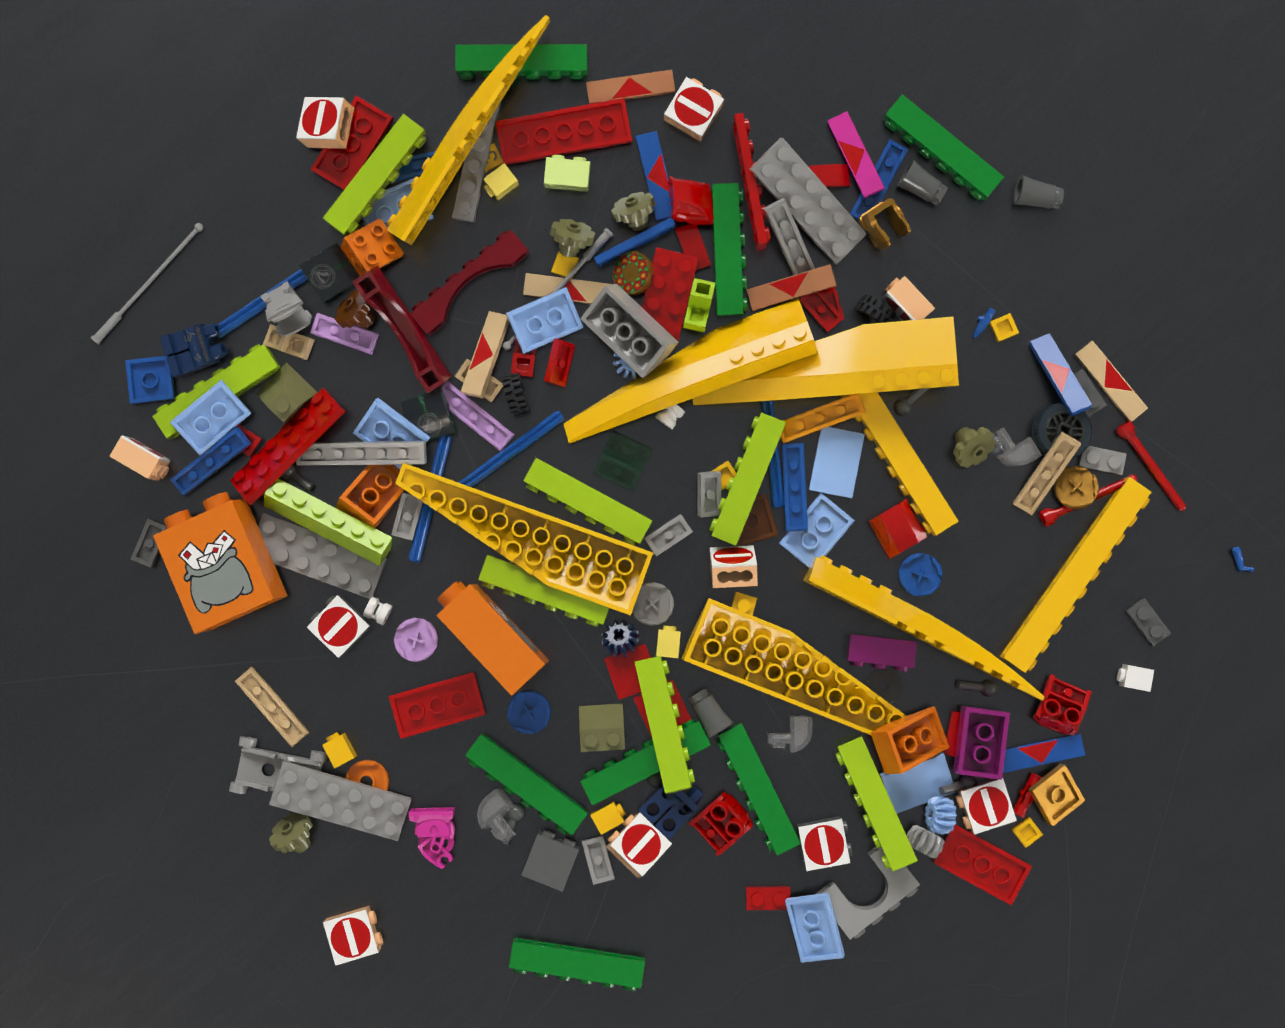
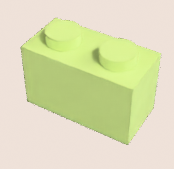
M552 155V158L546 157L545 188L588 192L590 161H586V158L574 157L573 160L565 159L562 155Z

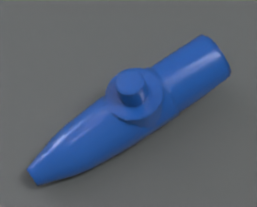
M989 308L984 316H978L979 323L974 331V338H977L986 329L996 312L994 309Z

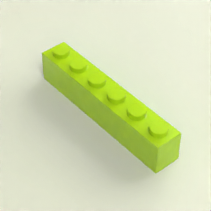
M403 114L324 215L323 219L344 236L357 231L360 226L358 223L363 217L366 218L371 213L374 202L376 200L379 201L385 195V188L388 184L395 182L400 174L398 171L401 167L408 165L413 158L412 153L415 149L423 146L426 141L425 136L427 135L425 130Z
M260 344L255 345L249 349V354L243 358L239 356L230 362L231 365L226 369L220 368L212 373V378L206 382L202 380L193 386L194 389L189 393L183 392L176 396V401L169 406L165 404L156 410L157 413L152 417L165 437L173 440L180 435L170 421L221 379L239 397L278 372L281 366L270 349L264 344L261 346Z
M762 412L760 417L755 416L751 425L754 432L752 437L747 436L742 449L746 450L743 458L738 457L734 469L738 470L735 479L730 477L726 490H729L726 499H721L717 509L721 511L718 519H713L709 529L713 532L711 536L737 546L786 422Z
M535 458L523 480L527 483L526 488L535 493H538L539 490L546 493L545 498L555 504L561 501L566 504V510L574 514L578 511L585 514V520L594 525L597 522L605 525L603 530L614 536L616 532L624 536L622 540L633 546L635 543H641L652 523V520L538 458Z
M277 479L264 493V507L378 566H381L391 550V536L280 479Z
M487 555L478 579L483 581L482 586L493 590L495 586L503 588V593L515 597L517 593L524 596V601L535 605L539 601L545 604L544 608L554 612L557 609L566 611L565 616L576 620L578 616L586 618L585 623L598 627L599 623L604 624L609 610L606 606L547 586L518 565Z
M661 656L636 661V671L665 794L692 788L691 783L695 782L693 770H688L686 761L690 760L687 747L683 748L681 739H684L685 736L682 725L678 726L676 717L680 716L677 703L673 704L671 696L675 695L672 682H667L666 674L670 673L667 660L662 661Z
M862 736L838 746V753L835 754L839 765H844L847 770L844 776L849 787L853 785L856 794L853 796L858 807L863 806L866 813L862 815L867 827H872L875 833L872 839L876 848L881 847L884 856L881 859L886 870L890 868L891 872H894L917 862L915 853Z

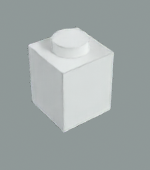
M1123 664L1122 668L1118 670L1117 681H1119V686L1150 692L1154 670Z

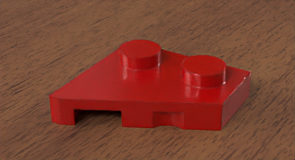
M835 287L802 296L799 299L801 305L826 333L844 319L838 292Z

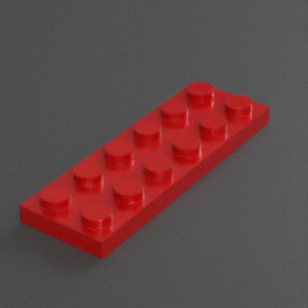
M624 98L496 121L502 160L505 165L632 142Z
M743 113L734 114L732 126L756 252L764 251L767 244H769L771 239L769 227L764 226L766 213L763 209L765 206L760 205L762 197L761 184H756L757 177L749 170L756 163L752 162L754 153L752 140L748 141L750 132L749 120L744 119Z
M322 388L287 424L283 425L281 430L272 439L267 441L265 446L256 455L251 457L250 461L241 470L235 473L234 477L230 480L243 499L252 505L345 410Z

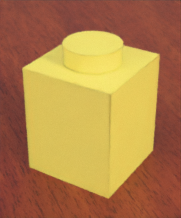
M505 163L484 178L486 184L484 186L485 191L491 198L495 196L497 200H500L519 185L518 180Z
M663 625V630L658 629L656 656L678 658L681 631H676L675 626Z

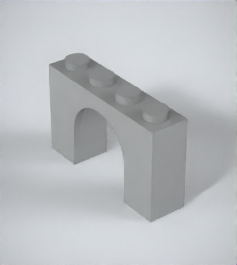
M875 846L867 853L885 878L884 893L876 903L869 906H858L851 903L833 880L816 893H829L836 922L850 940L853 937L855 939L859 938L865 933V928L868 925L878 923L883 918L882 914L887 910L893 911L900 905L899 901L905 896L909 898L918 891L917 887L920 884L907 867L891 872L890 868L886 870L881 859L884 856L881 847L876 848Z

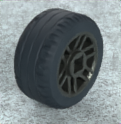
M1056 403L1046 407L1036 416L1032 424L1031 435L1034 446L1045 457L1060 435L1059 432L1063 429L1065 434L1081 442V446L1072 459L1080 456L1088 448L1092 439L1093 430L1088 415L1083 411L1070 416L1063 403Z

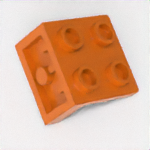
M380 218L345 236L340 248L359 276L377 265L379 268H382L404 254Z

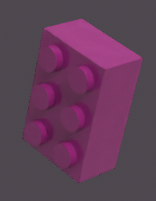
M961 706L953 772L960 775L1002 780L1010 717L1009 712Z

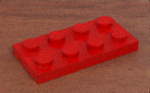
M355 96L351 102L354 112L346 149L323 148L310 169L342 190H345L369 159L394 121L392 116L358 96Z
M656 247L652 262L653 275H651L650 279L651 284L645 291L642 308L670 335L679 341L699 257Z
M474 672L388 696L400 739L486 714Z
M954 825L953 831H950L949 834L947 833L944 838L945 842L941 853L932 862L1012 905L1032 866L960 826Z

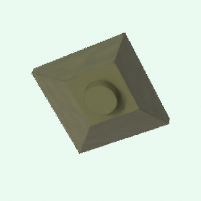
M286 362L256 394L279 419L287 424L318 392Z

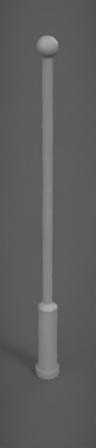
M201 223L195 224L194 230L119 312H115L98 332L91 336L94 342L98 345L101 343L102 339L122 319V314L195 234L203 230Z
M604 229L599 238L583 254V259L553 292L562 289L586 261L591 260L610 237L614 236L609 229ZM515 334L508 342L503 343L504 350L511 349V344L516 340Z

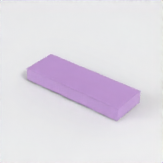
M320 313L316 314L310 331L312 335L373 355L380 336L378 333L355 325L351 328L347 326L342 328L336 323L334 318Z

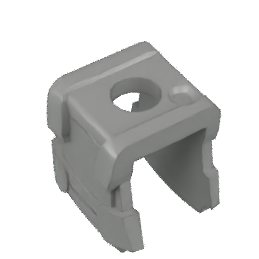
M288 281L278 288L261 295L262 300L267 306L265 310L267 321L278 323L276 326L278 335L283 337L293 335L311 323L312 315L308 310L304 311L302 308L303 301L298 297Z

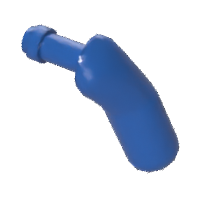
M1234 547L1232 553L1238 570L1240 572H1254L1253 567L1243 566L1241 549Z

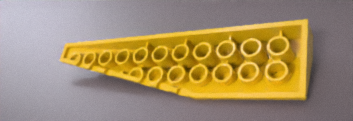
M545 15L510 50L471 97L443 138L432 158L425 160L421 168L424 171L420 177L416 176L410 185L412 190L408 196L404 195L398 205L400 210L397 215L393 214L388 220L387 225L389 228L387 231L411 246L413 245L550 23V17Z
M794 299L712 330L661 362L644 378L641 376L637 377L563 423L568 442L572 443L818 353L799 299Z
M954 317L873 323L857 326L816 340L815 344L818 350L816 354L693 398V405L771 401L959 386Z
M402 464L395 484L547 586L631 615L653 552L411 465Z
M823 555L820 558H814L803 579L806 583L1043 701L1044 696L1020 675L954 628L891 595L892 590L882 585L879 588L871 585L872 580L862 575L857 578L851 575L853 572L851 569L843 565L838 568L832 565L833 560Z
M708 598L681 658L686 662L871 735L870 732L887 723L906 717L904 713L874 693L793 632Z

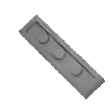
M782 198L763 208L792 274L796 275L815 269L785 199Z

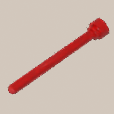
M1128 420L1120 425L1115 431L1120 437L1130 442L1179 511H1184L1186 509L1185 503L1136 437L1133 423Z
M1132 474L1130 476H1127L1131 477L1137 482L1138 478L1136 475ZM1125 478L1099 489L1095 500L1121 489L1125 483ZM1063 505L1056 509L1045 508L1038 513L1043 525L1048 527L1055 524L1058 517L1075 509H1070Z

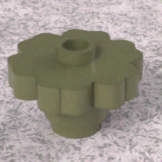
M632 193L628 197L621 198L616 202L611 212L616 222L623 221V223H628L634 231H639L649 225L648 215L653 212L656 202L651 193Z
M560 219L559 222H553L550 235L554 237V241L559 242L558 247L562 255L575 257L580 248L584 249L586 246H592L595 232L591 231V227L583 222L576 223L572 219Z
M968 427L961 428L955 435L956 445L953 452L960 466L968 468L972 464L978 465L984 461L988 453L994 449L996 440L993 438L994 434L984 427L979 428L977 431Z
M294 812L288 814L285 820H279L272 829L273 835L269 838L271 846L283 854L292 851L297 853L304 852L311 843L309 839V830L312 828L310 818L307 815Z

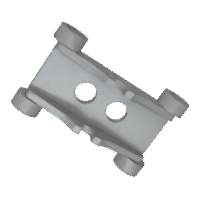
M240 736L239 746H242L237 776L235 782L230 783L229 791L246 794L248 787L267 792L273 791L283 761L322 771L323 763H327L328 755L326 752L311 750L309 759L256 748L258 739ZM267 763L272 764L275 768L272 776H266L262 771L263 766Z

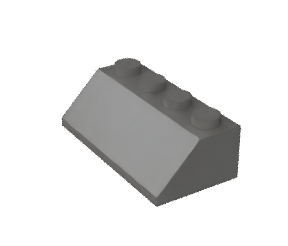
M617 284L606 285L580 318L642 378L663 362L679 343Z

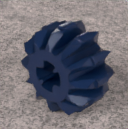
M614 620V626L607 625L606 629L608 632H602V637L604 638L602 645L607 647L606 651L608 654L614 653L616 658L619 657L620 653L627 657V651L634 653L635 649L633 646L639 644L638 639H636L639 636L638 631L634 630L635 627L632 623L627 625V622L623 620L619 625Z

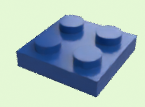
M170 356L125 360L130 404L175 400L174 380L166 359Z

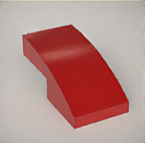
M848 164L808 166L826 188L850 187Z
M689 223L675 228L683 254L699 257L696 271L711 266L697 224Z
M516 339L511 374L519 373L520 376L533 377L537 348L523 354Z

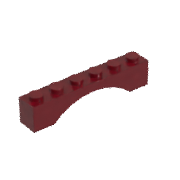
M512 230L508 233L506 231L502 232L496 238V243L491 247L489 245L485 246L479 252L480 256L474 261L473 259L467 261L462 266L463 270L461 272L450 275L445 280L446 284L443 287H436L429 293V298L425 302L420 301L412 307L411 316L428 336H431L446 323L452 301L467 282L489 270L514 267L529 254L528 249Z
M378 265L352 281L363 299L381 315L393 330L411 362L415 376L426 392L429 393L445 383L452 375Z

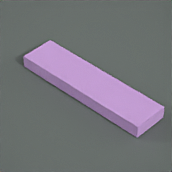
M448 381L443 383L438 389L441 390L445 408L500 452L515 436Z

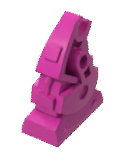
M455 807L411 808L409 820L416 822L415 835L418 836V849L425 859L443 869L446 865L442 863V857H447L449 862L454 859L450 851L454 846L455 825L452 818L455 815ZM448 839V845L445 847V840Z

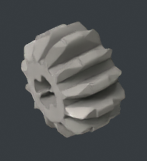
M913 825L906 835L913 849L931 858L938 857L945 842L940 836L918 825Z

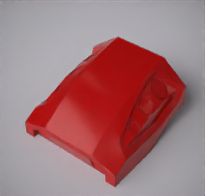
M670 176L668 185L672 205L671 219L678 222L685 221L690 224L713 225V203L710 185L692 180L676 179Z
M907 499L868 521L889 559L927 538Z
M1051 674L1043 691L1044 699L1040 701L1033 718L1041 726L1055 732L1075 735L1086 712L1092 691H1084L1055 678V675Z
M725 792L688 823L691 827L694 826L713 847L717 856L732 846L753 826L748 812L733 796Z

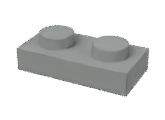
M1088 446L1085 452L1080 455L1078 466L1121 476L1123 475L1127 454Z
M721 472L698 473L697 516L701 518L720 516L721 511L717 509L721 502Z
M402 492L391 535L413 541L423 504L421 500L413 495Z
M680 514L644 539L657 557L693 531Z
M604 835L583 840L582 845L593 885L615 879Z

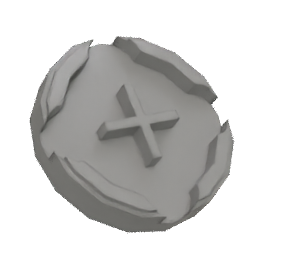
M656 582L643 584L632 611L635 618L649 626L665 622L671 616L674 608V599L670 590Z

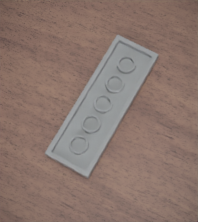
M779 138L749 169L777 201L782 198L785 199L793 219L833 264L837 265L867 234L784 138Z
M263 513L258 527L274 564L371 599L372 596L374 597L388 558H385L381 566H378L309 529Z
M283 761L269 805L398 841L411 803V797Z

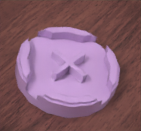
M408 619L397 628L394 636L395 648L401 657L409 661L418 662L426 660L433 655L438 646L437 631L425 619Z

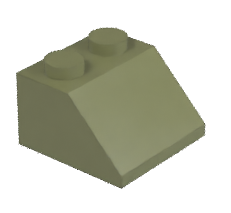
M623 703L579 706L581 752L625 749Z

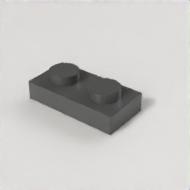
M1084 369L1076 372L1074 375L1092 404L1090 409L1084 411L1090 417L1107 406Z
M147 519L130 560L153 568L160 552L153 535L166 530V526Z
M1145 598L1140 599L1125 611L1151 646H1155L1171 634Z

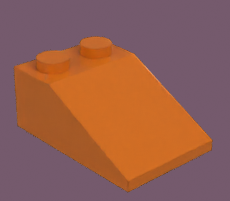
M368 465L339 497L335 508L376 529L402 496V492L406 491L395 484L400 469L395 465Z
M935 706L887 723L870 732L885 774H903L949 748Z

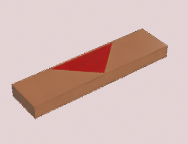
M672 70L586 82L589 104L620 98L630 100L675 93Z
M829 264L747 289V294L752 311H756L836 287L837 284L832 266Z

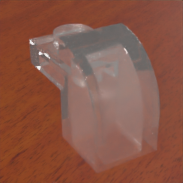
M1004 427L993 433L996 447L999 450H1003V453L996 457L1007 466H1023L1042 456L1031 437L1025 438L1015 445Z
M788 715L789 733H767V743L772 744L773 748H784L785 744H789L790 752H797L803 749L812 737L811 715Z
M494 789L481 801L477 811V819L481 829L492 828L491 832L496 839L507 841L516 834L504 820L503 816L515 805L503 789Z

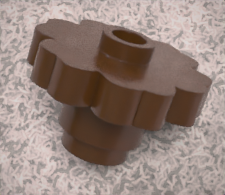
M355 290L349 294L347 299L341 302L336 310L337 315L334 319L342 328L346 326L351 328L357 325L366 329L373 324L376 317L371 309L372 306L363 299L358 290Z

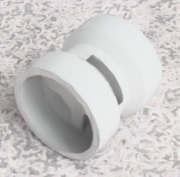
M674 405L659 411L655 418L672 430L676 425V418H681L685 411L678 405Z
M372 596L364 610L363 616L368 619L373 618L377 623L384 625L393 606L388 603L383 604L379 599Z

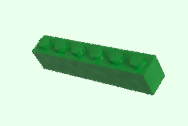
M516 44L455 45V71L457 77L470 80L474 79V76H483V79H486ZM536 44L517 76H526L527 79H539V76H548L549 79H560L561 76H570L571 79H582L583 76H587V44Z
M903 94L885 114L883 120L890 130L898 131L903 135L902 139L909 145L914 144L919 148V153L923 157L931 158L935 161L938 169L944 173L948 172L951 174L953 180L958 185L967 187L975 199L985 201L1004 178L1002 174Z
M739 183L712 184L716 318L743 317V311H747V298H743V290L747 288L746 276H742V268H746V257L741 255V246H745V233H740V224H744V211H740L739 203H743V189H739Z
M691 719L681 724L685 736L684 739H681L683 748L687 747L689 756L711 746L699 720L694 722ZM653 739L643 743V748L636 752L634 749L623 753V758L618 761L611 759L602 764L604 768L597 772L595 769H592L583 774L584 778L580 782L592 805L660 771Z
M740 722L718 733L720 739L716 740L721 752L726 751L728 754L727 765L731 772L736 771L739 779L735 781L740 791H746L749 797L745 801L750 811H755L758 816L755 822L760 832L765 830L768 836L765 842L770 852L775 850L778 856L800 845L801 843L742 723Z
M484 733L478 737L465 755L469 758L467 762L476 769L480 766L486 771L485 775L494 782L496 780L504 784L502 788L511 795L516 793L521 797L520 801L530 809L532 806L536 808L541 818L547 822L552 820L557 824L556 829L565 835L567 833L573 835L588 814L585 808Z
M514 938L509 968L514 969L513 972L519 974H526L527 971L535 972V975L539 977L556 975L557 979L569 981L570 978H575L584 984H592V981L601 982V985L604 987L620 985L625 990L636 991V988L641 989L645 958Z

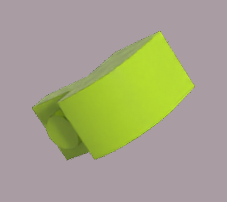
M694 278L683 328L705 332L715 282Z

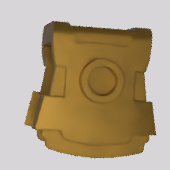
M892 198L877 204L858 219L862 229L869 232V238L874 246L880 250H885L891 245L889 237L881 229L874 217L882 210L890 220L894 232L899 236L903 237L911 232L902 210Z

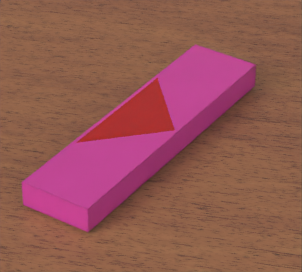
M846 111L828 120L827 123L864 199L884 190V185L848 112Z

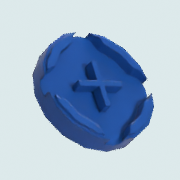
M924 553L908 556L903 560L898 571V579L902 588L907 593L920 597L931 595L940 586L943 575L938 561Z
M526 690L518 693L511 699L507 707V717L510 724L516 731L522 734L540 732L547 726L550 720L551 708L549 702L542 694L536 691Z

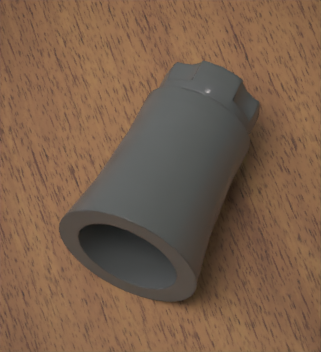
M914 160L905 170L897 184V187L905 189L927 202L930 201L935 206L942 200L948 189L947 186L941 184L940 180L929 174Z
M1021 175L1015 187L1013 203L1014 205L1059 209L1064 198V189Z
M707 688L689 698L708 739L734 723L717 703L714 696L710 695Z

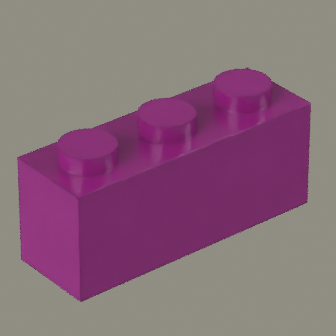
M849 634L846 660L851 661L853 666L864 667V663H873V668L886 669V665L895 666V670L908 672V667L914 668L917 641Z

